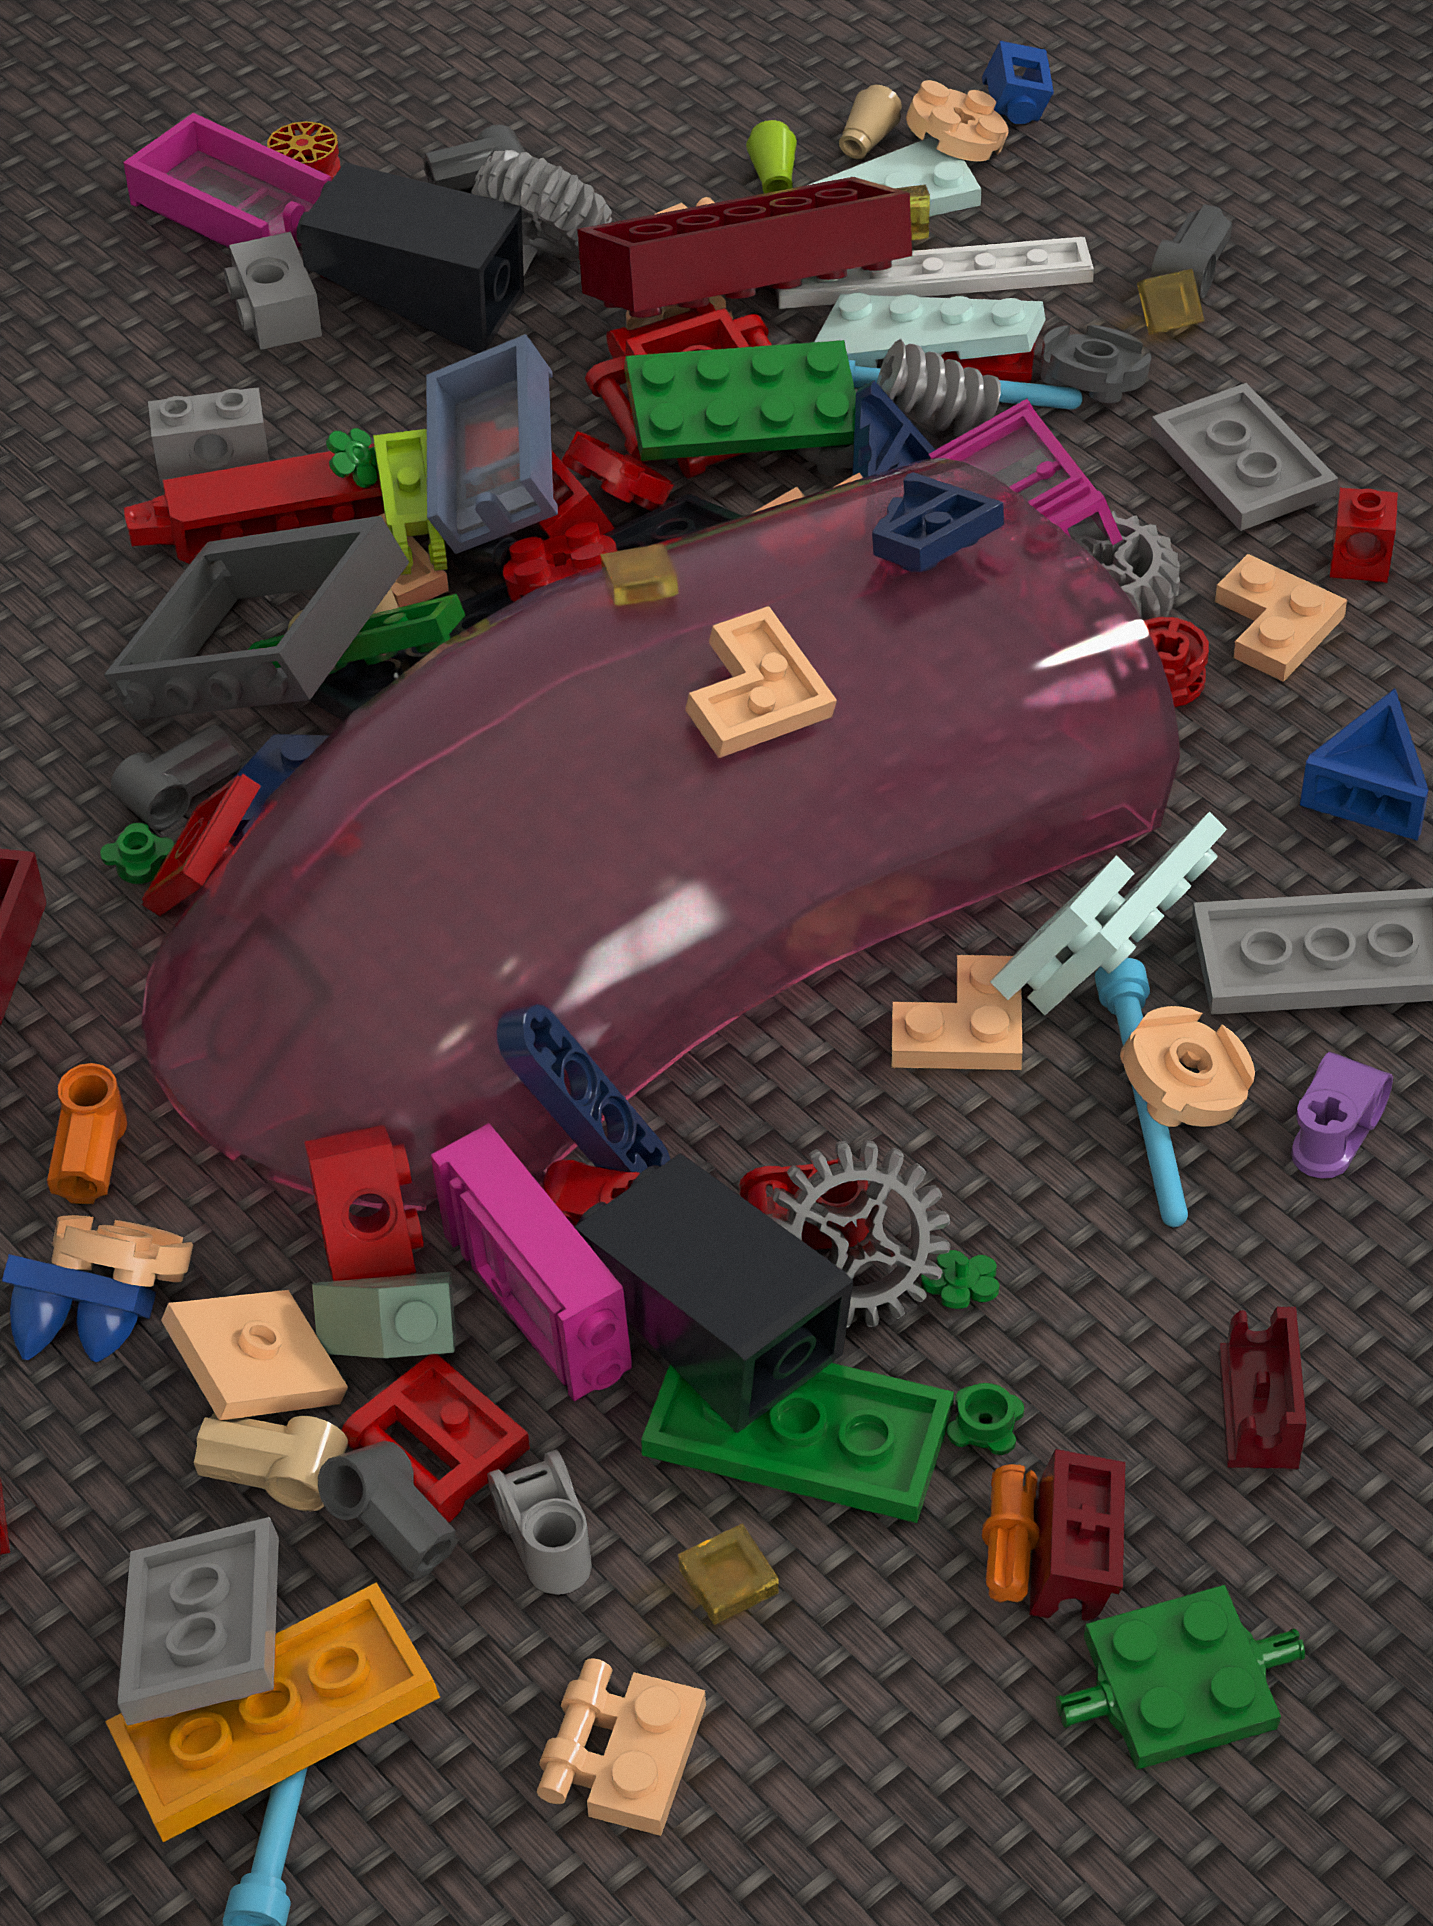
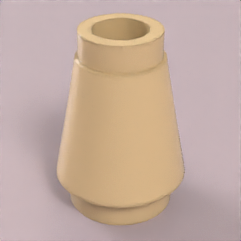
M871 85L857 94L842 137L839 140V146L847 156L855 159L864 158L875 145L899 124L902 105L895 92L883 85Z

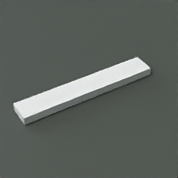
M1085 237L912 251L911 257L892 260V267L889 269L868 271L857 267L847 269V276L841 279L821 280L815 276L803 278L801 286L791 289H776L779 309L835 304L840 294L865 293L878 296L912 294L918 297L1068 285L1093 282L1094 268Z

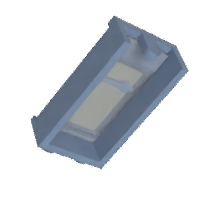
M526 334L426 375L427 518L455 554L558 515V506L553 499L549 378H552L553 374Z

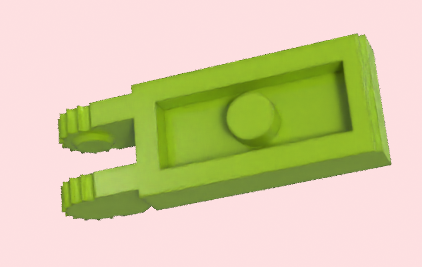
M427 429L373 435L386 525L409 561L401 575L412 574L413 558L411 548L408 546L407 537L429 534L430 544L428 545L430 563L434 566V571L446 570L447 559L444 539L427 518Z

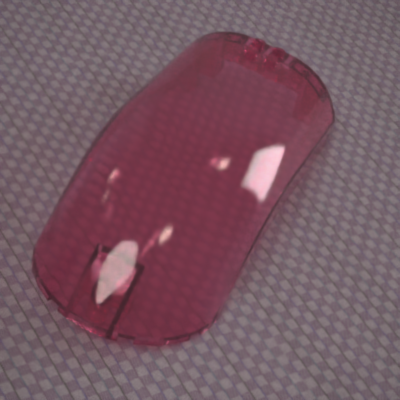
M946 458L918 460L637 549L535 589L439 645L349 715L266 799L214 866L204 885L198 889L161 943L147 974L141 1029H144L147 1043L146 1057L152 1073L177 1113L214 1148L233 1161L243 1153L269 1167V1180L313 1195L314 1191L304 1141L385 1125L392 1145L404 1143L412 1183L400 1186L404 1210L416 1207V1210L425 1211L427 1199L438 1198L430 1155L488 1123L491 1124L539 1185L542 1186L548 1166L555 1161L563 1160L577 1145L501 1056L497 1044L496 1030L498 1021L503 1013L535 1004L545 1005L555 1014L620 1093L628 1100L692 1048L750 1009L820 969L880 941L1161 827L1180 760V750L1173 698L1160 656L1146 625L1127 594L1104 566L1087 550L1063 532L1058 525L1052 523L1026 502L1020 494L1013 491L990 473L966 462ZM912 472L1003 502V526L980 538L975 545L963 548L941 560L933 569L923 572H911L902 569L899 564L873 555L872 531L879 520L887 516V507L892 498H902L904 496L903 480L906 475ZM769 606L836 698L837 702L831 718L718 758L685 711L688 695L690 692L733 677L709 644L713 625ZM564 1069V1082L568 1093L571 1094L570 1081ZM601 1113V1119L603 1122L605 1118L604 1115ZM363 1194L357 1197L352 1204L380 1209L384 1198L377 1194Z

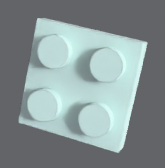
M1116 855L1031 936L990 983L1007 1000L1026 983L1035 991L1038 990L1063 965L1062 962L1072 952L1074 954L1079 952L1103 928L1102 925L1126 902L1118 892L1135 873Z

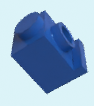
M999 41L982 75L983 85H988L989 95L996 101L994 110L999 114L1006 115L1014 124H1026L1032 120L1039 121L1054 93L1047 51L1045 49ZM1013 65L1027 68L1023 76L1015 75Z

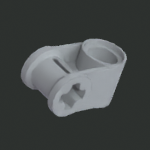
M557 1449L545 1453L543 1462L505 1475L499 1469L489 1472L487 1474L488 1484L497 1514L507 1534L511 1535L533 1585L545 1593L555 1595L571 1593L580 1588L589 1578L592 1568L588 1528L585 1514L575 1495L568 1470Z

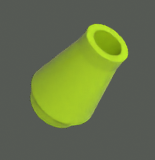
M768 120L757 124L752 129L746 143L747 152L762 183L764 193L793 188L792 173L797 140L786 124L776 120Z

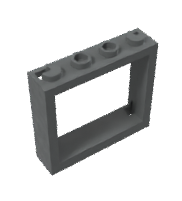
M381 516L207 542L105 672L104 676L122 701L123 707L128 710L134 720L310 700L406 568L409 561ZM319 588L277 646L194 657L238 599ZM278 661L281 668H275L272 662Z

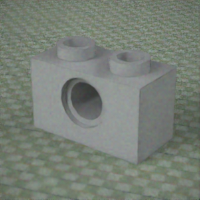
M291 232L229 245L232 267L224 268L228 293L231 300L236 299L238 316L243 331H253L260 350L322 336L317 293L304 267V262Z
M259 387L242 390L228 389L218 393L186 397L173 396L167 399L148 401L151 437L161 488H164L162 480L269 462Z

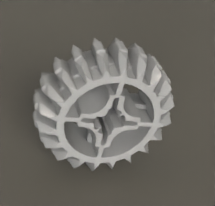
M514 150L494 151L492 156L488 157L484 166L481 165L474 179L476 183L471 191L472 194L521 206L523 245H530L540 253H550L555 258L564 257L569 261H578L577 229L611 223L612 221L611 209L601 195L594 193L591 185L584 184L578 179L577 175L564 171L561 166L550 164L544 158L532 157L527 152L519 154Z
M1114 510L1112 515L1123 540L1112 545L1089 516L1067 529L1077 550L1075 561L1068 566H1060L1051 556L1046 542L1030 549L1024 559V577L1031 592L1026 594V599L1030 600L1032 613L1044 617L1046 628L1061 626L1065 638L1079 633L1085 635L1088 643L1094 637H1106L1111 644L1117 635L1123 634L1127 637L1133 627L1144 620L1168 617L1169 611L1172 609L1173 604H1175V597L1179 594L1180 564L1178 553L1174 552L1171 548L1170 538L1159 536L1156 525L1140 526L1137 515L1128 519H1122L1117 517Z
M839 1141L835 1145L838 1163L829 1166L823 1154L818 1149H815L809 1153L810 1161L818 1172L810 1178H807L797 1166L793 1165L788 1169V1176L799 1187V1190L793 1195L785 1189L775 1188L771 1196L778 1205L788 1209L787 1215L772 1213L767 1214V1216L800 1240H802L804 1221L817 1226L821 1232L831 1237L832 1247L827 1259L843 1270L851 1279L860 1266L870 1261H880L891 1266L893 1264L897 1265L892 1272L876 1282L852 1287L847 1327L853 1321L855 1308H861L867 1326L874 1327L879 1322L876 1306L886 1303L891 1314L898 1319L905 1314L904 1307L897 1298L899 1295L907 1290L912 1298L918 1302H922L927 1297L921 1285L915 1281L920 1273L930 1279H940L943 1273L941 1268L926 1258L928 1253L940 1255L948 1253L950 1251V1243L940 1236L930 1235V1231L942 1229L949 1225L950 1217L945 1211H926L927 1208L939 1201L942 1193L936 1185L926 1186L915 1191L926 1175L925 1169L920 1164L915 1163L909 1166L902 1174H898L904 1157L900 1150L892 1148L885 1155L881 1165L877 1164L878 1149L873 1141H864L859 1161L852 1160V1152L847 1142ZM856 1180L871 1181L868 1189H862L855 1201L845 1207L837 1208L823 1202L822 1204L816 1202L826 1191L839 1184ZM891 1189L902 1196L909 1210L911 1237L908 1247L897 1242L893 1236L883 1231L882 1222L888 1208L885 1201ZM856 1219H866L865 1226L880 1245L869 1240L866 1245L861 1246L857 1240V1248L850 1249L848 1248L849 1243L834 1223L845 1227L847 1223L852 1221L857 1227Z

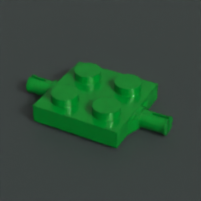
M1221 1585L1087 1623L1083 1637L1096 1667V1686L1063 1696H1056V1708L1058 1715L1062 1716L1061 1723L1065 1728L1106 1715L1109 1722L1123 1736L1135 1768L1138 1770L1276 1730L1281 1715L1266 1682V1669L1297 1660H1304L1305 1648L1302 1639L1299 1640L1300 1634L1295 1628L1284 1633L1255 1640L1252 1634L1242 1625L1226 1586Z

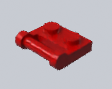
M438 1354L426 1356L353 1413L341 1429L348 1439L347 1446L352 1451L382 1441L393 1442L401 1447L411 1461L414 1471L413 1485L448 1523L460 1513L465 1501L488 1483L487 1474L498 1469L502 1472L530 1449L528 1432ZM396 1421L400 1422L452 1470L440 1480L437 1479L390 1437L385 1430Z

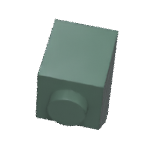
M451 1272L312 1284L316 1335L328 1354L395 1358L454 1353L456 1328Z

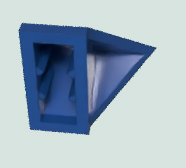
M1395 688L1309 755L1305 765L1300 806L1418 840L1422 830L1429 789Z

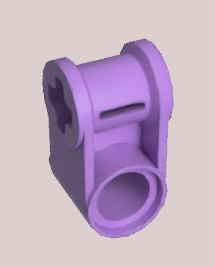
M1328 1052L1324 1056L1311 1085L1299 1101L1296 1118L1301 1129L1294 1139L1291 1156L1293 1163L1300 1171L1309 1176L1322 1179L1336 1177L1348 1169L1368 1132L1375 1128L1384 1112L1392 1089V1074L1333 1052Z

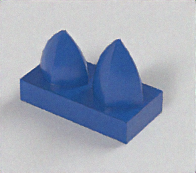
M10 1254L2 1278V1282L14 1286L10 1306L11 1330L15 1345L24 1360H30L53 1340L63 1326L72 1301L79 1303L76 1322L79 1339L90 1360L99 1362L120 1348L131 1334L137 1317L150 1319L156 1292L144 1286L126 1284L113 1278Z

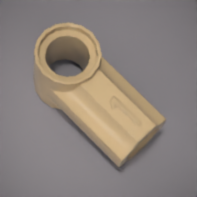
M213 1413L210 1418H204L197 1435L194 1465L199 1476L263 1488L273 1499L287 1507L300 1511H317L325 1506L321 1501L318 1491V1474L321 1466L327 1459L344 1454L348 1445V1439L338 1427L316 1417H293L288 1421L287 1426L244 1417L219 1421L216 1414Z

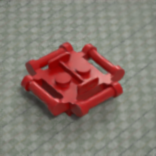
M709 301V304L706 306L690 308V311L638 328L627 330L623 326L608 331L606 334L607 345L613 359L594 365L587 372L585 381L592 394L602 398L625 436L624 445L628 454L641 461L631 405L620 387V384L626 383L624 372L625 357L772 345L767 338L769 331L759 315L750 314L732 320L726 308L715 310ZM745 453L677 458L683 475L686 478H691L705 473L706 466Z

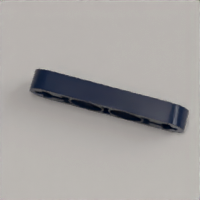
M535 1004L503 1013L498 1021L496 1030L497 1044L501 1056L595 1167L641 1173L650 1166L657 1165L661 1167L671 1160L668 1150L659 1137L550 1009L545 1005ZM564 1069L570 1081L571 1094L568 1093L564 1082ZM601 1113L604 1115L606 1121L607 1137L605 1136L602 1127Z

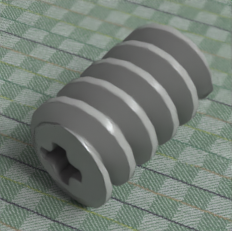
M902 339L894 342L888 350L877 380V384L891 400L897 396L896 405L905 415L916 404V422L926 423L933 412H935V429L944 431L954 419L953 433L954 437L957 438L970 431L972 427H977L993 418L999 405L1001 383L998 377L992 375L982 376L978 369L971 367L963 369L958 361L951 359L944 361L941 355L936 352L929 351L924 353L921 346L916 344L905 346Z

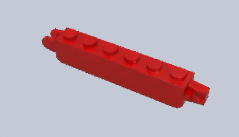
M495 423L466 427L467 475L475 469L490 467L489 462L519 439L518 429L498 433ZM374 443L371 444L368 448L374 447ZM327 451L162 480L164 495L124 508L131 546L175 545L177 558L191 564L207 542L379 516L384 513L379 475L377 473L378 479L376 483L369 488L358 486L353 479L352 473L346 478L338 477L329 466V461L335 454ZM497 475L487 478L485 484L480 487L469 485L467 486V501L475 499L481 493L503 488L505 485Z

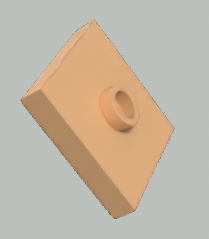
M289 1290L168 1303L161 1319L219 1421L341 1404L348 1389L347 1384Z

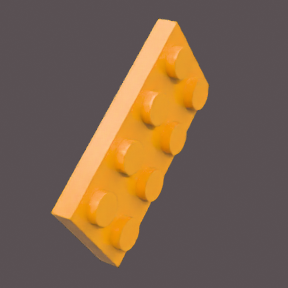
M376 1582L276 1633L274 1690L127 1726L122 1713L105 1722L162 1841L165 1842L439 1699L440 1696L431 1674Z

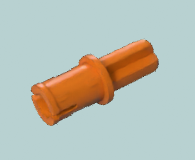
M1015 1464L1003 1465L992 1473L991 1515L982 1526V1539L989 1546L986 1585L989 1588L990 1598L999 1603L1007 1600L1018 1603L1028 1594L1030 1552L1035 1548L1040 1533L1039 1527L1034 1522V1500L1036 1498L1038 1478L1035 1472L1030 1470L1026 1473L1025 1486H1023L1025 1466Z

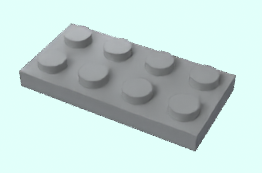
M1433 888L1193 903L1191 920L1211 1015L1433 1001Z

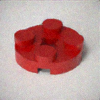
M581 431L576 432L561 460L566 467L587 478H590L591 475L602 481L600 487L627 503L634 501L649 511L664 505L674 487V484L671 483L672 481L628 454L623 455L610 449L609 444Z
M584 522L567 529L565 535L546 540L538 537H529L515 542L509 548L511 560L504 566L503 576L512 601L523 605L521 595L534 596L537 607H549L574 602L602 589L599 578L611 570L614 580L620 574L622 566L615 541L609 536L602 535L597 523Z

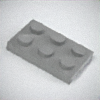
M1247 383L1152 416L1150 434L1240 531L1336 496L1338 477Z
M270 1517L130 1552L117 1703L127 1726L157 1718L171 1717L181 1712L230 1700L243 1699L254 1694L274 1690L279 1537Z

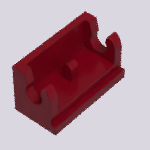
M1277 1306L1270 1317L1271 1326L1263 1331L1249 1330L1246 1311H1239L1230 1320L1227 1343H1220L1219 1360L1227 1468L1299 1469L1307 1422L1296 1307Z
M1059 1449L1054 1450L1037 1485L1036 1498L1034 1500V1522L1039 1527L1040 1533L1036 1546L1032 1549L1029 1615L1050 1618L1059 1610V1603L1065 1599H1078L1082 1601V1620L1089 1621L1100 1615L1111 1593L1119 1595L1123 1588L1126 1462Z

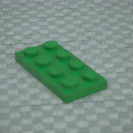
M844 340L625 357L624 372L641 461L854 444L856 392Z
M831 1363L739 1433H736L693 1387L669 1365L641 1439L642 1456L917 1523L952 1414L954 1392Z

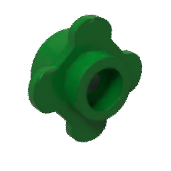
M133 823L124 829V832L120 834L116 842L102 847L100 851L101 860L106 865H115L118 876L128 883H148L153 881L174 842L171 838L156 836L149 831L148 825L144 823Z
M979 1383L958 1391L955 1397V1404L958 1407L956 1420L950 1422L947 1426L949 1441L958 1447L972 1444L979 1448H988L995 1455L1010 1453L1016 1446V1437L1013 1434L1015 1422L1024 1415L1023 1402L1001 1386L991 1383ZM989 1419L992 1422L990 1424H982L979 1420Z

